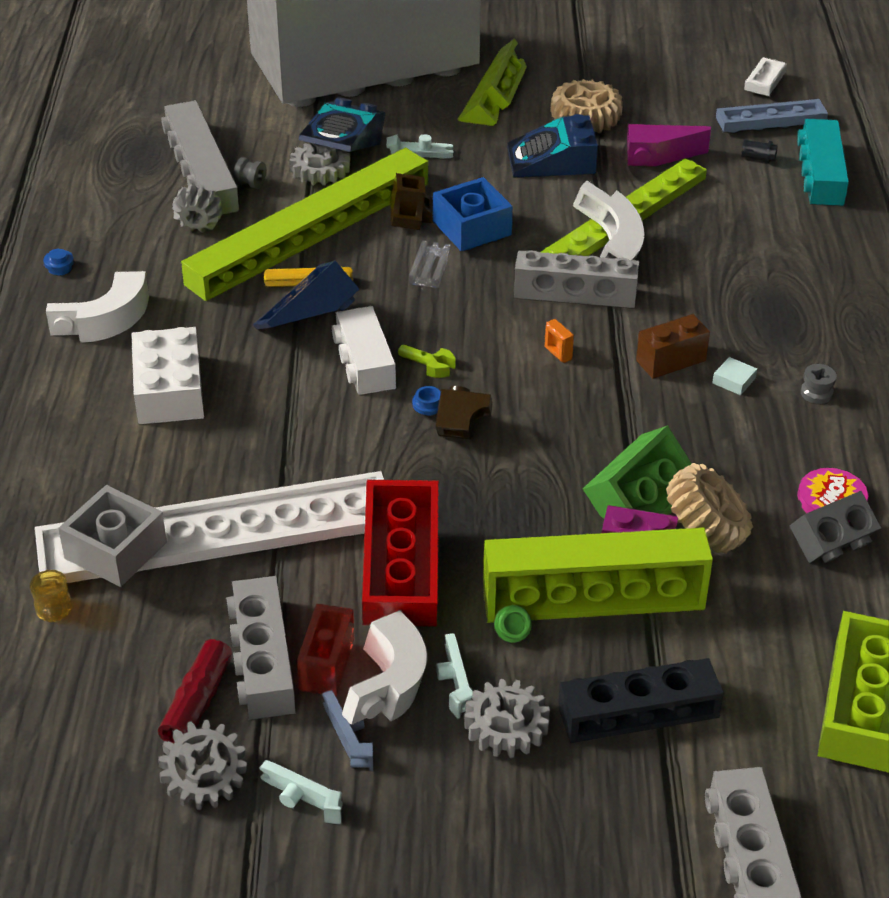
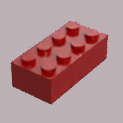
M367 479L362 590L363 625H371V622L400 610L414 626L437 627L438 481Z

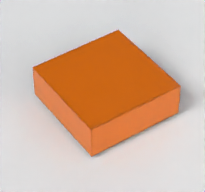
M556 319L546 322L545 348L563 363L572 360L574 335Z

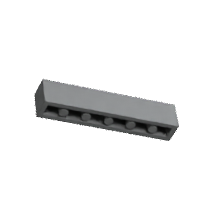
M196 100L164 106L165 117L161 118L163 131L165 134H168L170 147H174L176 161L180 162L183 177H187L188 186L193 183L197 188H200L204 184L205 189L208 191L215 189V196L221 198L222 214L239 211L236 184Z

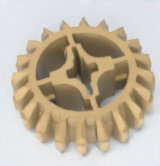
M582 79V81L572 80L571 83L565 82L563 86L557 87L556 91L553 92V97L551 98L552 117L556 120L560 117L575 114L590 115L594 132L601 133L602 130H610L611 126H616L617 121L620 120L622 115V96L619 95L617 89L612 88V85H604L603 81L594 82L593 79L591 81Z
M692 463L683 470H679L673 476L669 486L666 488L667 500L672 505L671 511L677 515L679 523H682L686 529L705 528L709 547L716 553H727L746 541V538L751 534L750 530L753 528L750 521L752 517L746 510L747 504L742 502L740 498L741 494L733 489V484H729L725 481L724 476H719L714 469H708L703 464Z

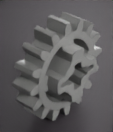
M304 143V148L296 147L295 153L290 154V172H293L294 178L301 177L302 183L306 181H311V185H315L317 182H321L322 185H326L329 182L336 183L337 177L344 179L345 173L350 172V154L344 150L313 143Z
M500 679L499 687L495 688L489 682L485 683L484 693L474 690L472 701L466 702L464 726L465 729H469L470 741L479 739V749L483 751L490 746L493 748V756L496 757L501 753V750H507L510 758H514L516 749H521L525 754L530 753V743L540 746L542 744V735L548 734L550 710L549 707L544 706L545 697L543 695L534 697L533 686H529L525 690L521 689L519 680H516L512 686H507L505 680Z
M204 720L202 729H196L192 722H188L187 733L183 734L177 729L173 731L175 743L164 741L163 752L166 755L159 756L158 759L159 768L165 769L160 772L161 783H170L167 787L169 797L177 793L181 794L180 805L185 806L192 799L195 800L196 809L201 810L203 802L209 800L213 808L218 807L219 796L222 795L229 801L233 798L231 786L236 788L242 787L243 777L239 774L246 773L247 762L241 760L245 757V747H235L238 739L236 733L230 734L227 737L224 736V724H220L216 730H211L209 720ZM221 749L228 756L230 766L227 765L226 760L220 758L219 752ZM210 755V765L204 764L196 773V764L201 765ZM176 763L179 764L180 769L186 771V778L184 781L180 778L176 771Z

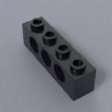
M705 658L560 682L558 708L569 742L575 743L720 718L724 692L710 659Z

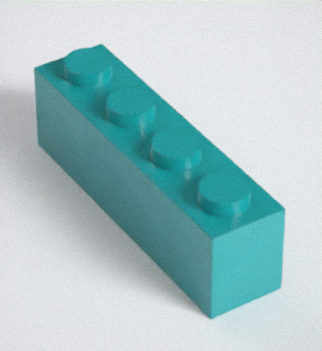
M805 119L804 128L799 129L797 144L800 146L799 158L800 161H803L804 193L809 194L810 204L844 206L848 176L838 120Z

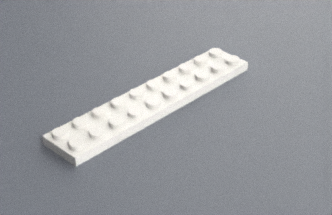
M382 471L155 507L163 512L167 543L138 571L364 534L367 479L384 480ZM64 522L35 527L39 576L42 587L101 578L64 559L58 530Z

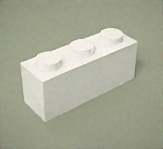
M373 306L336 312L337 325H332L334 343H340L339 354L341 362L347 363L346 374L348 382L355 384L358 395L396 389L395 362Z

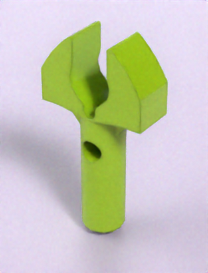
M407 345L399 347V356L426 365L427 375L430 377H449L450 368L455 369L456 359L450 350L441 348L437 353L431 354Z

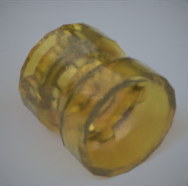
M46 570L36 574L31 579L29 586L34 599L36 615L41 620L58 621L71 612L72 603L68 593V583L66 576L62 572Z

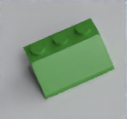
M667 425L641 434L592 479L583 490L602 518H605L607 505L670 515L672 513V505L667 500L666 488L679 470H683L692 463Z

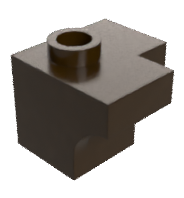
M396 173L390 198L391 226L420 230L422 222L433 223V197L426 195L424 177Z
M452 386L450 389L441 388L435 426L438 436L471 440L475 423L483 417H491L493 407L491 394L470 392L468 388L462 386Z

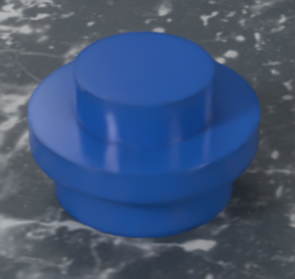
M54 249L45 255L43 259L44 266L53 275L67 274L71 271L74 263L73 254L64 249Z
M433 386L419 388L412 399L414 410L427 416L437 414L441 391Z

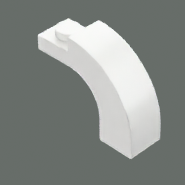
M586 181L581 186L573 207L596 221L606 231L609 242L605 245L600 257L635 260L644 241V227L639 213L632 203L620 192L616 191L612 196H609L589 181Z
M146 271L115 272L113 285L108 293L93 301L83 303H47L46 315L50 336L79 335L80 343L93 342L113 337L132 327L143 316L147 308L149 293Z
M400 610L371 622L363 649L380 666L383 673L350 687L342 715L351 725L366 718H374L380 712L390 721H393L408 710L416 697L426 666V647L417 628Z

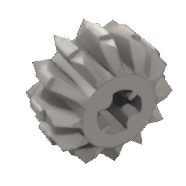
M193 183L188 188L182 187L172 204L174 219L180 220L181 227H190L191 232L195 229L202 233L206 229L213 230L223 212L221 198L215 196V189L206 190L204 184L200 188H197Z

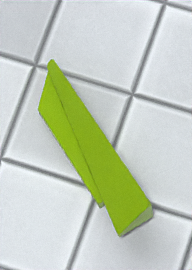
M515 39L499 50L459 116V121L493 126L498 121L500 108L503 110L510 105L527 68L524 59H518L514 49L518 43Z

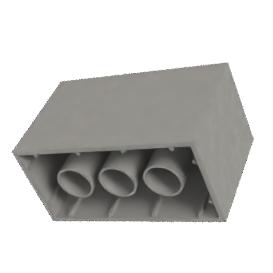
M247 0L251 54L282 104L287 103L295 107L311 105L316 101V97L335 93L347 97L357 96L365 91V87L383 83L391 86H405L410 84L414 77L431 73L439 76H453L461 71V67L479 64L481 0Z

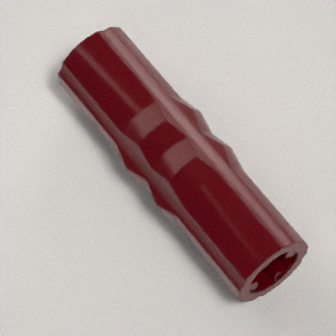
M209 639L204 642L191 669L185 674L181 686L176 690L174 700L158 728V735L163 741L175 743L173 731L177 729L183 734L187 733L188 722H192L197 727L202 715L209 708L210 701L216 694L219 682L233 657L232 650L226 643L215 639Z

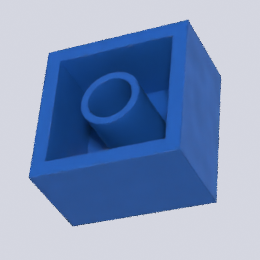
M484 177L433 192V222L460 251L469 250L512 235L513 206Z

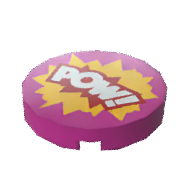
M820 468L810 471L802 478L797 494L798 501H801L802 509L806 513L859 491H862L867 501L869 497L867 487L858 477L837 468Z

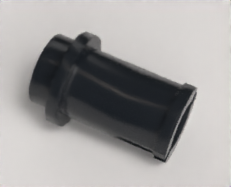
M745 139L742 146L744 150H742L741 156L764 159L766 163L776 160L778 145L773 144V141L762 143Z

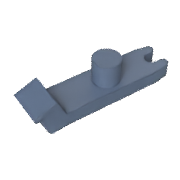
M333 691L322 693L325 700L323 702L324 708L351 761V768L369 767L370 771H373V744L359 743L354 734L355 731L364 729V721L361 720L351 725L343 717V710Z

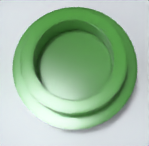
M506 606L495 617V631L506 642L515 643L522 641L531 631L532 622L530 615L520 606Z

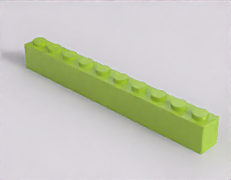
M405 147L182 260L184 286L204 301L214 298L390 205L396 173L424 177L425 186L428 185V161Z

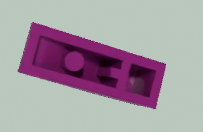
M628 124L627 164L628 166H659L708 153L711 126Z

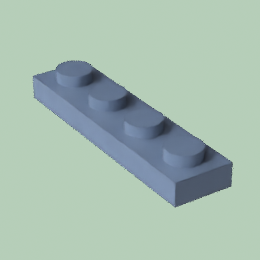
M820 99L717 108L716 119L723 132L731 133L740 130H763L764 128L772 127L787 128L793 125H804L805 119L827 120L828 112Z

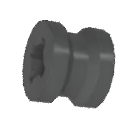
M241 157L234 169L235 184L241 186L248 184L253 189H260L266 178L267 170L265 163L261 161L253 163L250 159Z
M824 364L808 366L803 377L805 382L801 388L802 397L814 404L829 402L833 397V386L837 377L835 370Z

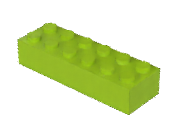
M705 528L484 540L483 594L487 623H493L497 613L502 608L510 605L524 608L530 615L531 620L705 610L713 562Z

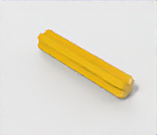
M341 267L353 281L352 268ZM315 268L266 269L264 272V283L266 287L296 286Z

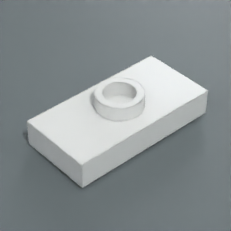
M762 58L745 81L744 90L769 96L785 74L787 64Z

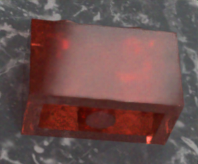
M316 603L297 659L299 690L320 694L332 690L334 695L337 696L355 640L353 609Z

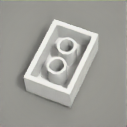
M178 327L155 331L145 330L132 333L133 387L138 425L204 418L196 327Z

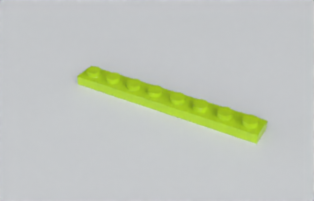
M683 159L626 196V198L635 207L643 221L706 179L707 169L691 160ZM591 219L541 251V253H566L568 255L590 256L609 242V237L604 228Z

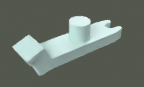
M426 134L419 136V142H401L398 135L387 137L386 147L390 149L392 154L406 147L424 158H453L452 144L431 143V136Z
M453 633L445 635V650L448 662L436 663L438 680L453 678L456 690L449 694V709L459 719L461 718V713L466 711V702L472 701L473 691L469 687L457 640Z
M264 761L260 767V770L264 772L261 779L283 791L279 796L282 804L289 808H294L301 799L324 810L325 823H342V792L326 788L276 763Z

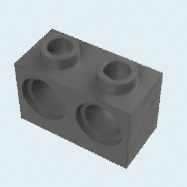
M862 491L806 513L789 525L809 563L821 558L824 563L830 562L844 554L842 549L851 546L853 551L870 544L872 542L870 536L881 529ZM848 520L853 524L854 528L850 526ZM819 532H821L825 536L826 541L822 539Z

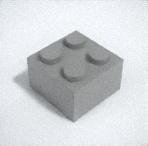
M105 485L58 528L64 559L119 587L123 586L167 543L162 511L108 485Z

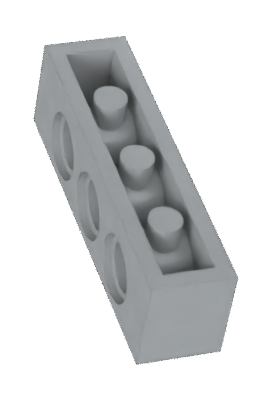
M533 250L518 251L515 266L514 298L635 308L639 261L626 258L613 259L598 256H577L566 253H541Z
M276 576L232 581L234 596L226 597L229 619L236 618L237 624L230 625L232 647L240 646V652L233 653L236 676L244 675V681L237 682L239 705L247 704L249 720L295 714L293 683Z
M762 767L714 771L711 788L705 790V802L708 813H714L717 822L714 825L717 847L724 848L725 851L724 873L727 883L734 884L736 891L734 898H801Z

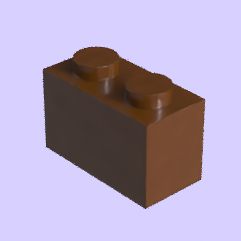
M694 314L641 330L638 336L636 361L652 379L704 362L707 359L710 331Z

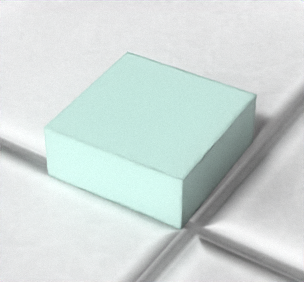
M728 357L714 373L713 384L741 395L756 379L757 368Z

